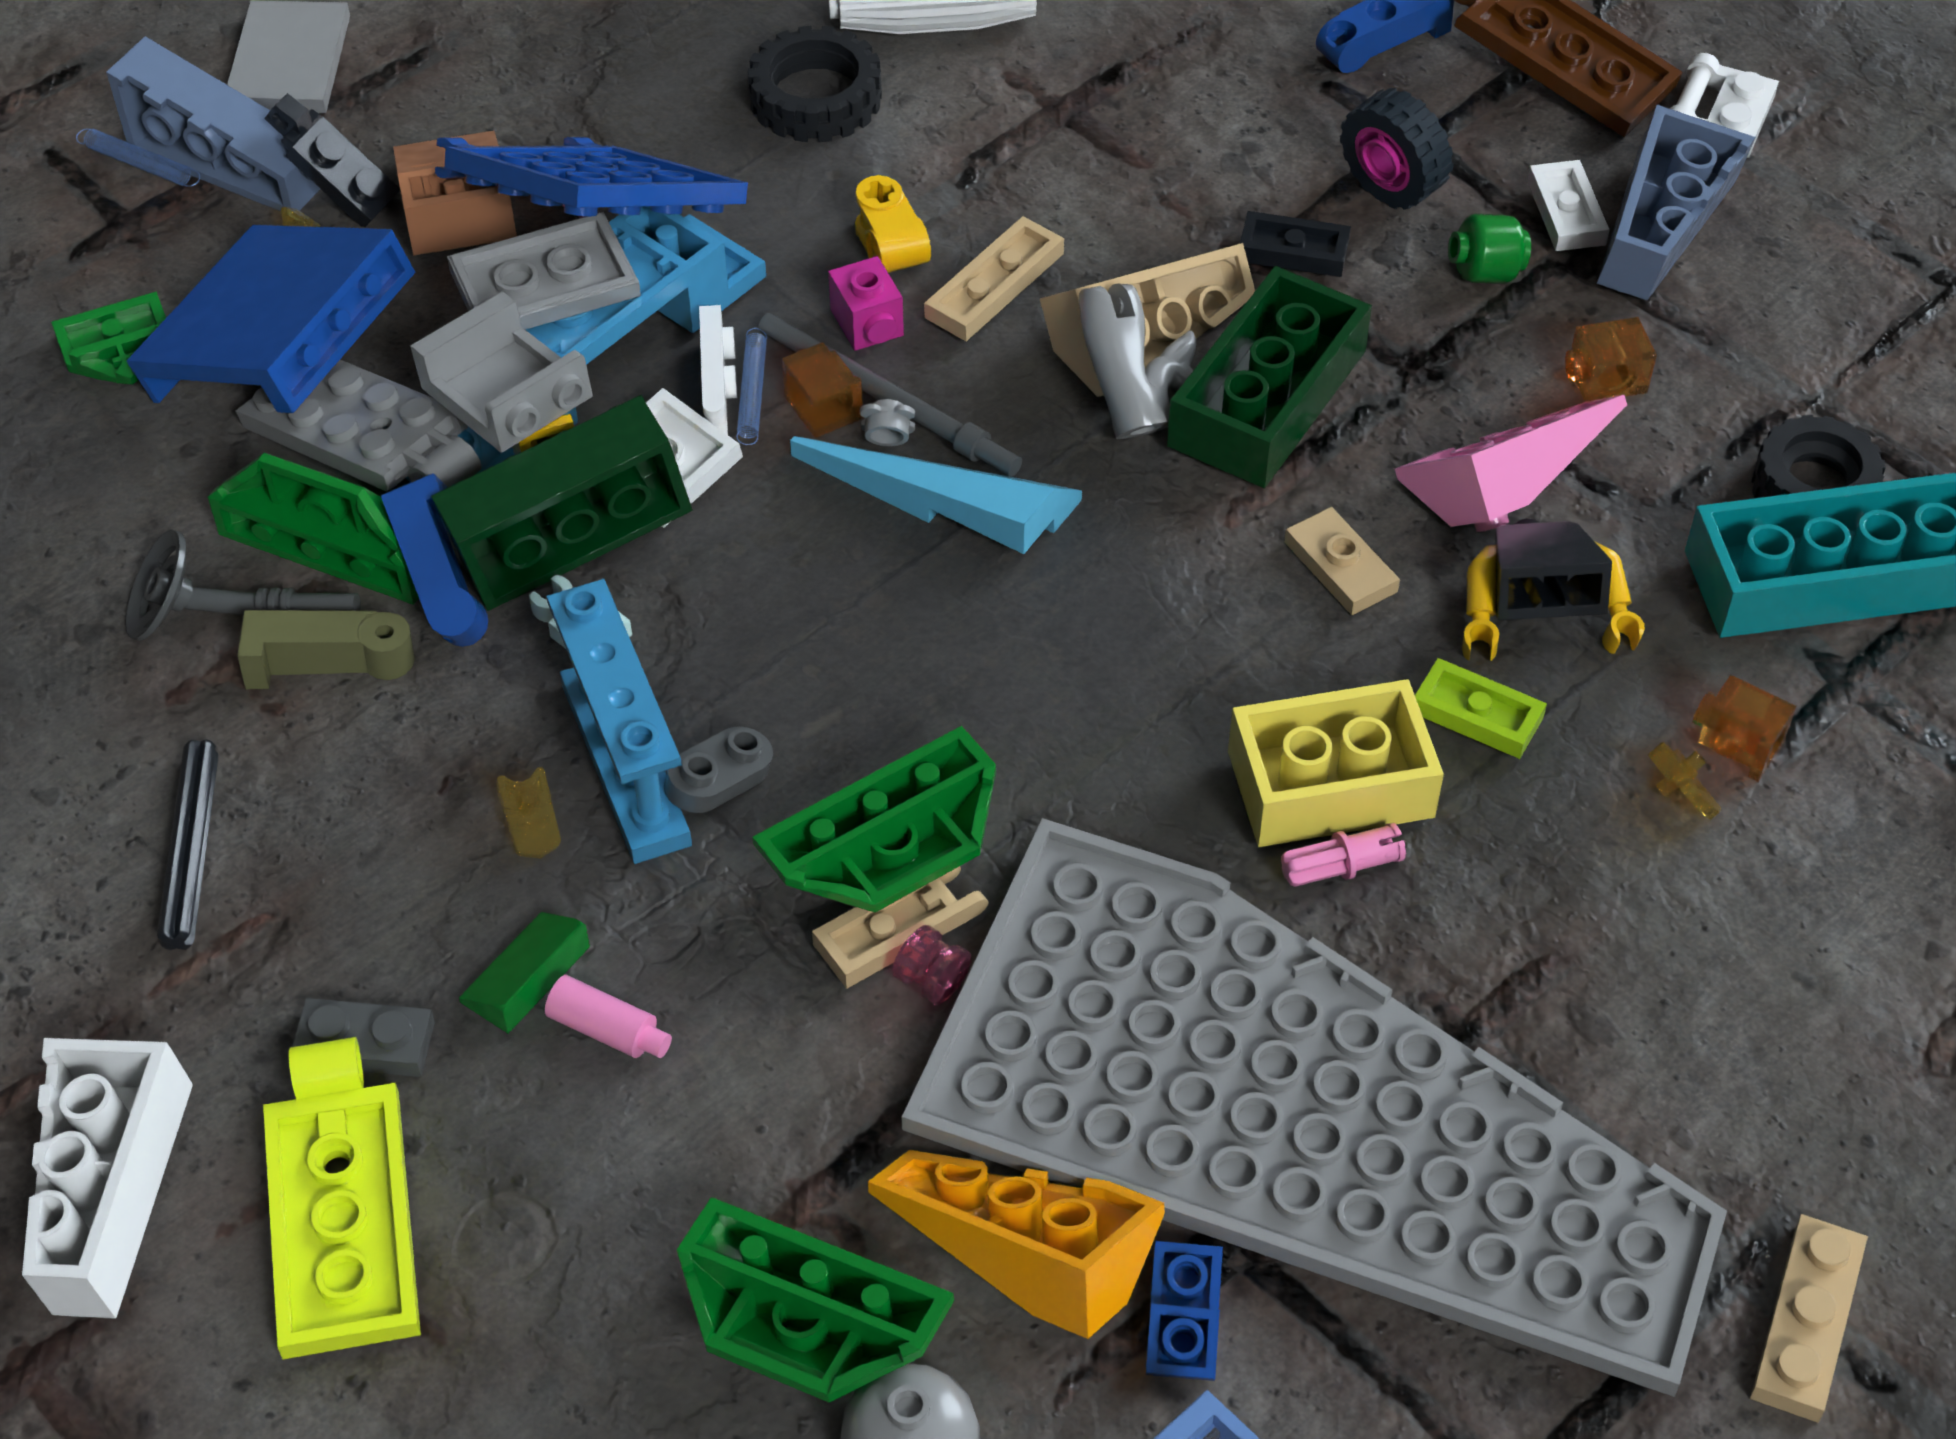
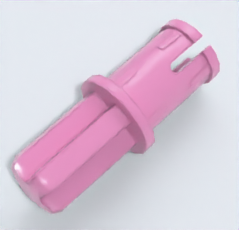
M1395 823L1385 824L1384 827L1348 836L1343 831L1333 833L1331 840L1285 851L1281 856L1284 878L1287 879L1290 886L1294 887L1339 875L1348 880L1355 877L1356 871L1390 862L1404 861L1406 855L1404 840L1392 843V838L1402 834L1401 830Z

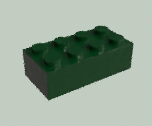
M1274 266L1170 400L1167 446L1265 489L1366 352L1372 305Z
M641 395L621 405L614 406L608 411L569 430L562 431L530 449L510 456L503 462L465 480L456 482L449 488L431 496L461 563L487 611L551 581V578L555 575L561 576L693 511L670 442Z

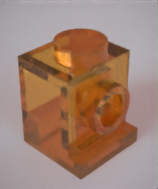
M1730 675L1717 695L1710 691L1705 694L1695 712L1692 723L1703 728L1699 743L1713 749L1725 758L1733 759L1750 767L1748 777L1759 782L1784 744L1797 706Z

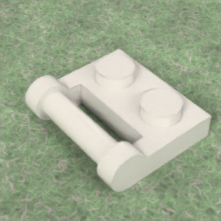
M1698 53L1692 57L1686 70L1688 80L1677 104L1669 109L1700 118L1696 116L1695 111L1705 88L1720 91L1708 119H1700L1756 137L1747 156L1749 158L1775 97L1779 81L1760 76L1754 72H1744L1722 66L1713 55Z

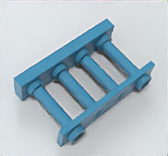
M605 579L547 595L548 606L573 665V668L560 671L562 687L633 863L637 864L692 846L691 833L681 809L668 799L664 790L665 771L682 766L681 757Z

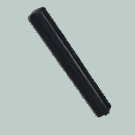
M207 739L203 741L190 740L183 747L157 936L161 940L160 944L167 950H174L176 948L186 950L191 947L195 939L219 754L215 750L216 745Z

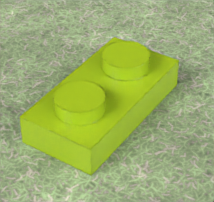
M1437 658L1415 694L1423 718L1518 759L1523 755L1542 722L1547 703L1440 658Z

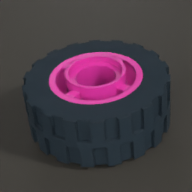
M1389 88L1386 91L1383 89L1378 91L1345 116L1347 119L1341 124L1340 144L1343 146L1344 151L1342 153L1344 159L1351 168L1349 170L1354 178L1356 177L1359 180L1362 188L1366 192H1370L1380 202L1388 204L1389 207L1394 209L1401 207L1403 210L1418 205L1449 180V173L1453 171L1454 164L1451 160L1453 151L1452 146H1449L1448 135L1445 129H1442L1436 115L1425 107V103L1420 99H1415L1404 90L1400 92L1396 88Z

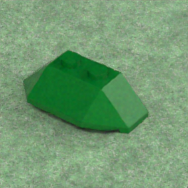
M263 453L216 487L208 496L220 536L412 605L419 599L382 498L364 487Z
M960 726L752 837L753 845L786 886L876 913L980 855L996 776V764L963 726Z
M713 1197L709 1199L677 1248L678 1258L706 1351L828 1403L922 1357L955 1301L954 1293Z

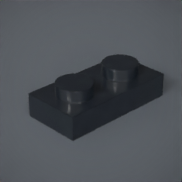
M1247 211L1240 244L1243 243L1247 261L1251 264L1277 266L1284 269L1342 277L1351 226Z

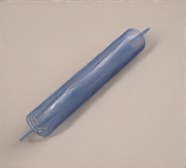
M83 129L92 130L93 136L97 135L95 141L94 138L92 140V147L91 140L89 147L88 139V148L176 184L189 187L184 184V179L182 180L184 169L186 177L187 168V178L188 169L189 171L191 169L197 172L186 165L98 130ZM197 172L198 175H199V179H198V181H197L195 184H197V183L199 182V180H200V174H199V172Z
M749 329L745 340L736 437L739 441L738 434L742 432V427L753 428L757 435L756 441L752 443L755 444L758 440L767 335L764 332L766 338L761 339L762 347L759 345H749L759 344L749 342L750 338L747 334L752 330ZM745 400V401H748V402H745V403H747V404L743 405V404H742V403H743L742 401Z

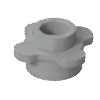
M883 399L873 404L863 405L860 408V415L865 417L861 421V429L865 431L866 440L880 446L902 445L908 441L909 434L915 431V423L910 421V419L915 417V410L910 406L903 405L899 401Z

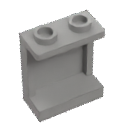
M503 291L410 345L422 389L501 453L593 397L585 357L578 351L573 350L561 358L523 329L516 301Z

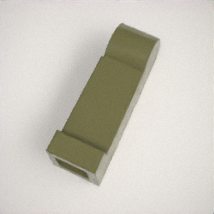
M244 610L238 650V660L246 690L269 689L271 675L369 673L377 679L392 680L405 675L413 667L415 661L410 625L406 619L395 613L377 611Z

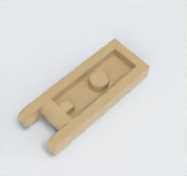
M959 866L876 913L855 907L812 931L813 946L846 989L980 915L987 908L989 902L980 891H974L959 900L954 897L945 884L958 876L961 871Z

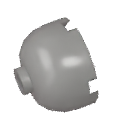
M906 1364L854 1391L844 1409L840 1439H980V1426L969 1395L952 1376L929 1365Z

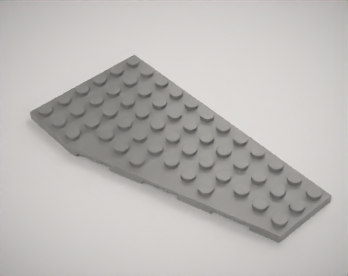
M1044 818L1041 819L902 1115V1130L1025 1172L1027 1168L1048 1171V1181L1061 1185L1083 1188L1086 1178L1110 1181L1164 1202L1165 1214L1162 1219L1164 1221L1675 1397L1682 1378L1727 1210L1656 1163L1649 1168L1561 1109L1562 1101L1480 1047L1474 1052L1391 997V988L1314 937L1309 941L1305 940L1231 891V882L1217 873Z

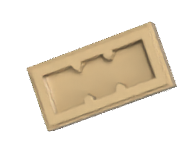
M1333 507L1286 529L1285 544L1351 615L1398 592L1400 579Z

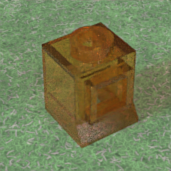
M821 342L782 358L784 396L815 438L863 418L860 415V408L863 406L862 380L852 374L835 350L829 351L826 345Z

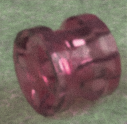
M923 925L915 930L900 948L893 964V976L905 985L915 983L921 987L922 996L934 1005H938L949 999L964 980L971 964V953L959 944L947 945L943 942L942 934L930 925Z

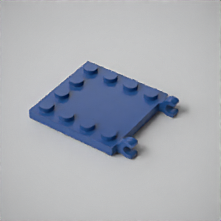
M587 137L564 138L563 145L565 146H473L468 144L463 138L437 139V146L446 149L445 166L435 167V174L443 179L466 177L465 182L468 184L479 186L498 185L497 192L505 195L529 196L531 194V203L544 206H562L564 204V213L570 215L597 216L599 207H608V212L620 215H640L641 206H650L651 211L658 213L682 214L683 205H692L691 209L695 211L723 213L724 204H746L747 182L617 146H601L595 144Z

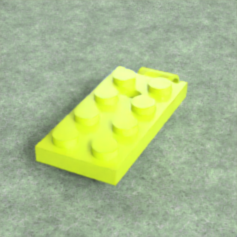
M356 1037L290 1047L289 1067L296 1099L263 1104L277 1347L282 1360L420 1336L406 1166L397 1084L390 1083L364 1088L362 1060ZM342 1157L350 1161L348 1167L341 1172L328 1173L325 1171L328 1162L334 1158Z

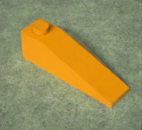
M908 1150L868 1181V1192L1029 1314L1086 1339H1089L1128 1304L1165 1214L1164 1202L1110 1181L1086 1178L1083 1188L1048 1183V1171L1029 1168L1026 1169L1023 1177L988 1173V1167L983 1161Z

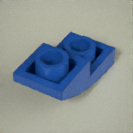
M1155 1241L1146 1375L1215 1381L1223 1247Z

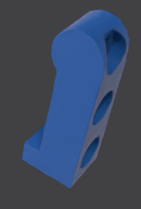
M1364 0L1339 13L1340 15L1329 20L1321 28L1316 38V49L1342 73L1355 72L1369 58L1425 32L1430 33L1434 38L1450 32L1452 29L1454 0Z
M433 473L381 495L430 626L452 645L464 647L473 645L482 638L487 630L488 615L483 605L469 593L444 523L431 497L448 488Z

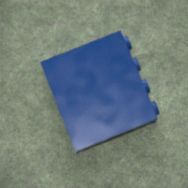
M252 225L130 356L127 363L153 403H160L180 380L261 385L277 412L294 413L416 272L392 229Z

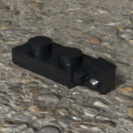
M288 93L265 117V120L283 136L281 142L289 151L285 156L361 227L365 228L400 191V188L329 121L323 116L321 117L313 109L308 111L306 107Z

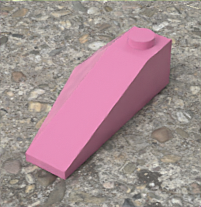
M1625 395L1583 402L1526 422L1525 426L1480 437V442L1456 450L1455 448H1448L1395 468L1397 479L1450 527L1474 523L1476 532H1482L1509 523L1508 513L1529 505L1627 406Z

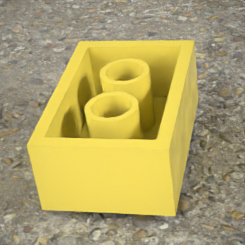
M1409 679L1232 708L1228 754L1258 848L1330 836L1339 831L1348 833L1384 827L1385 824L1389 823L1402 824L1435 818L1444 773Z

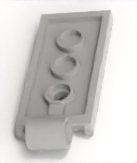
M343 360L337 362L294 413L277 412L262 387L255 392L250 400L235 410L243 428L386 492L390 491L407 476L411 482H414L434 473L449 488L456 482L476 475L481 470V462L474 449L465 440L458 437L468 426L437 400Z

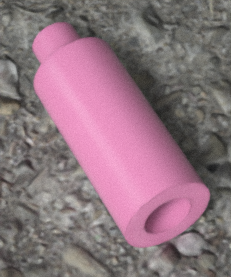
M561 976L553 985L545 1004L546 1017L633 1058L640 1057L644 1052L662 1058L670 1047L672 1036L656 1028L657 1019L655 1015L571 976Z

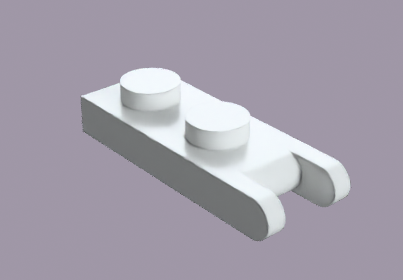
M721 305L699 306L703 414L706 420L728 435L727 399L737 398L735 365L725 366V360L735 359L733 327H723Z

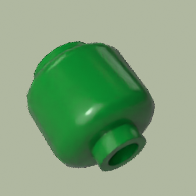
M1471 214L1463 220L1458 231H1454L1451 234L1448 243V256L1451 263H1456L1460 276L1468 282L1507 284L1513 281L1519 272L1524 271L1528 266L1531 256V239L1528 231L1524 230L1519 221L1514 217L1494 214Z

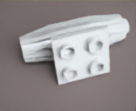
M828 0L830 19H839L841 29L897 35L979 30L1036 16L1037 0Z

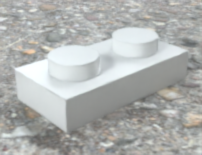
M1573 160L1530 165L1527 182L1555 251L1605 246L1609 235V227L1581 161Z

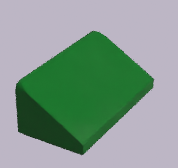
M540 912L459 997L460 1003L509 1034L553 987L556 981L589 949L590 944L586 925L575 918Z

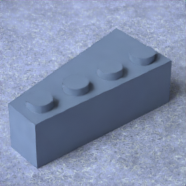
M146 36L106 72L128 143L196 170L203 181L293 217L320 190L312 180L285 156L289 151L281 142L283 136L265 120L270 111L269 109ZM188 169L189 175L199 179L197 172L191 169L189 171Z
M1656 105L1637 151L1597 284L1648 300L1735 184L1756 137Z

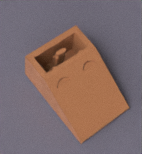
M495 131L450 137L463 138L468 144L473 146H499ZM437 140L393 147L413 256L480 244H490L517 236L510 195L498 193V185H472L465 182L466 177L443 179L435 174V167L445 166L446 150L443 147L437 146Z

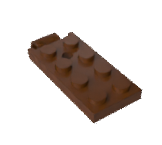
M1454 0L1461 5L1469 7L1456 18L1454 27L1623 137L1627 136L1677 86L1683 73L1571 0Z

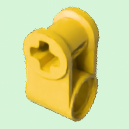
M881 175L863 179L856 188L855 197L860 208V214L855 221V231L868 257L878 256L888 273L928 263L931 259V246L927 230L922 220L916 216L900 184L890 177Z

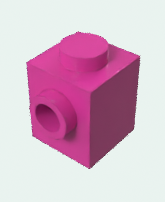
M878 256L828 271L830 310L854 351L904 336L903 297Z

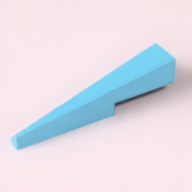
M794 436L790 440L792 457L929 523L937 513H940L1022 554L1026 553L1044 530L1055 533L1082 500V490Z

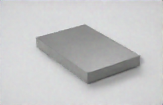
M250 0L227 85L269 110L288 93L306 107L308 111L313 109L317 113H326L350 19L348 3Z
M604 212L597 213V216L583 217L447 256L449 270L468 311L503 291L516 301L521 326L525 330L641 296L639 281Z

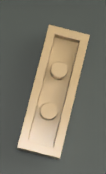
M1022 216L924 303L925 319L960 339L968 341L1064 254V238Z
M1801 1214L1792 1238L1751 1392V1400L1819 1423L1825 1411L1868 1236Z

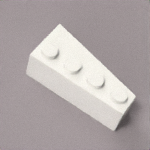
M44 1038L42 1059L47 1064L45 1084L39 1085L37 1106L42 1114L40 1142L34 1143L32 1166L37 1172L35 1195L29 1197L22 1276L52 1315L116 1318L193 1084L167 1042Z

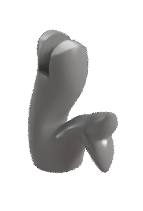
M1118 283L1113 284L1108 292L1101 286L1081 290L1079 293V309L1085 343L1107 402L1115 438L1138 437L1167 428L1170 410L1168 388L1177 392L1193 372L1190 365L1196 352L1194 332L1189 330L1166 347L1159 357H1156L1144 367L1145 317L1136 288L1131 284Z

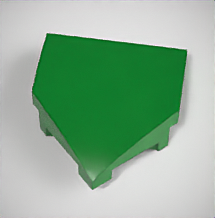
M156 291L55 320L51 323L68 372L94 379L133 385L138 378L127 363V360L166 319Z

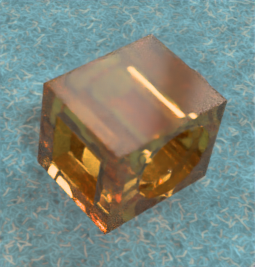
M1639 317L1577 326L1572 348L1565 354V370L1571 383L1576 382L1585 402L1618 395H1625L1626 397L1648 393L1657 354Z

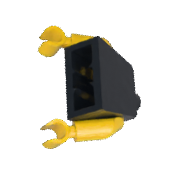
M1526 518L1513 525L1497 527L1495 531V545L1485 546L1468 567L1466 614L1472 617V622L1465 627L1462 645L1463 656L1470 660L1471 643L1481 640L1488 643L1491 647L1490 661L1496 657L1499 630L1490 621V617L1495 614L1497 620L1603 615L1608 614V611H1610L1611 621L1602 637L1603 646L1609 653L1615 654L1620 645V633L1628 637L1631 649L1634 651L1642 638L1645 627L1641 617L1627 609V606L1632 601L1619 555L1612 549L1595 542L1578 523L1570 521L1539 523L1535 519Z

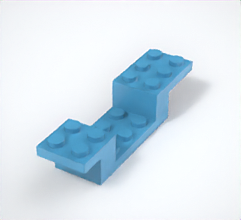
M641 206L640 215L619 214L609 221L639 281L641 296L526 329V331L561 358L573 350L578 351L585 357L587 365L656 311L661 312L691 333L696 332L700 328L699 306L721 305V311H723L766 277L765 261L690 214L685 217L680 214H664L651 211L650 206ZM575 407L574 409L566 413L571 414L572 419L574 421V425L578 423L577 410ZM469 426L458 435L478 455L481 462V470L478 473L514 455L512 447L501 453Z

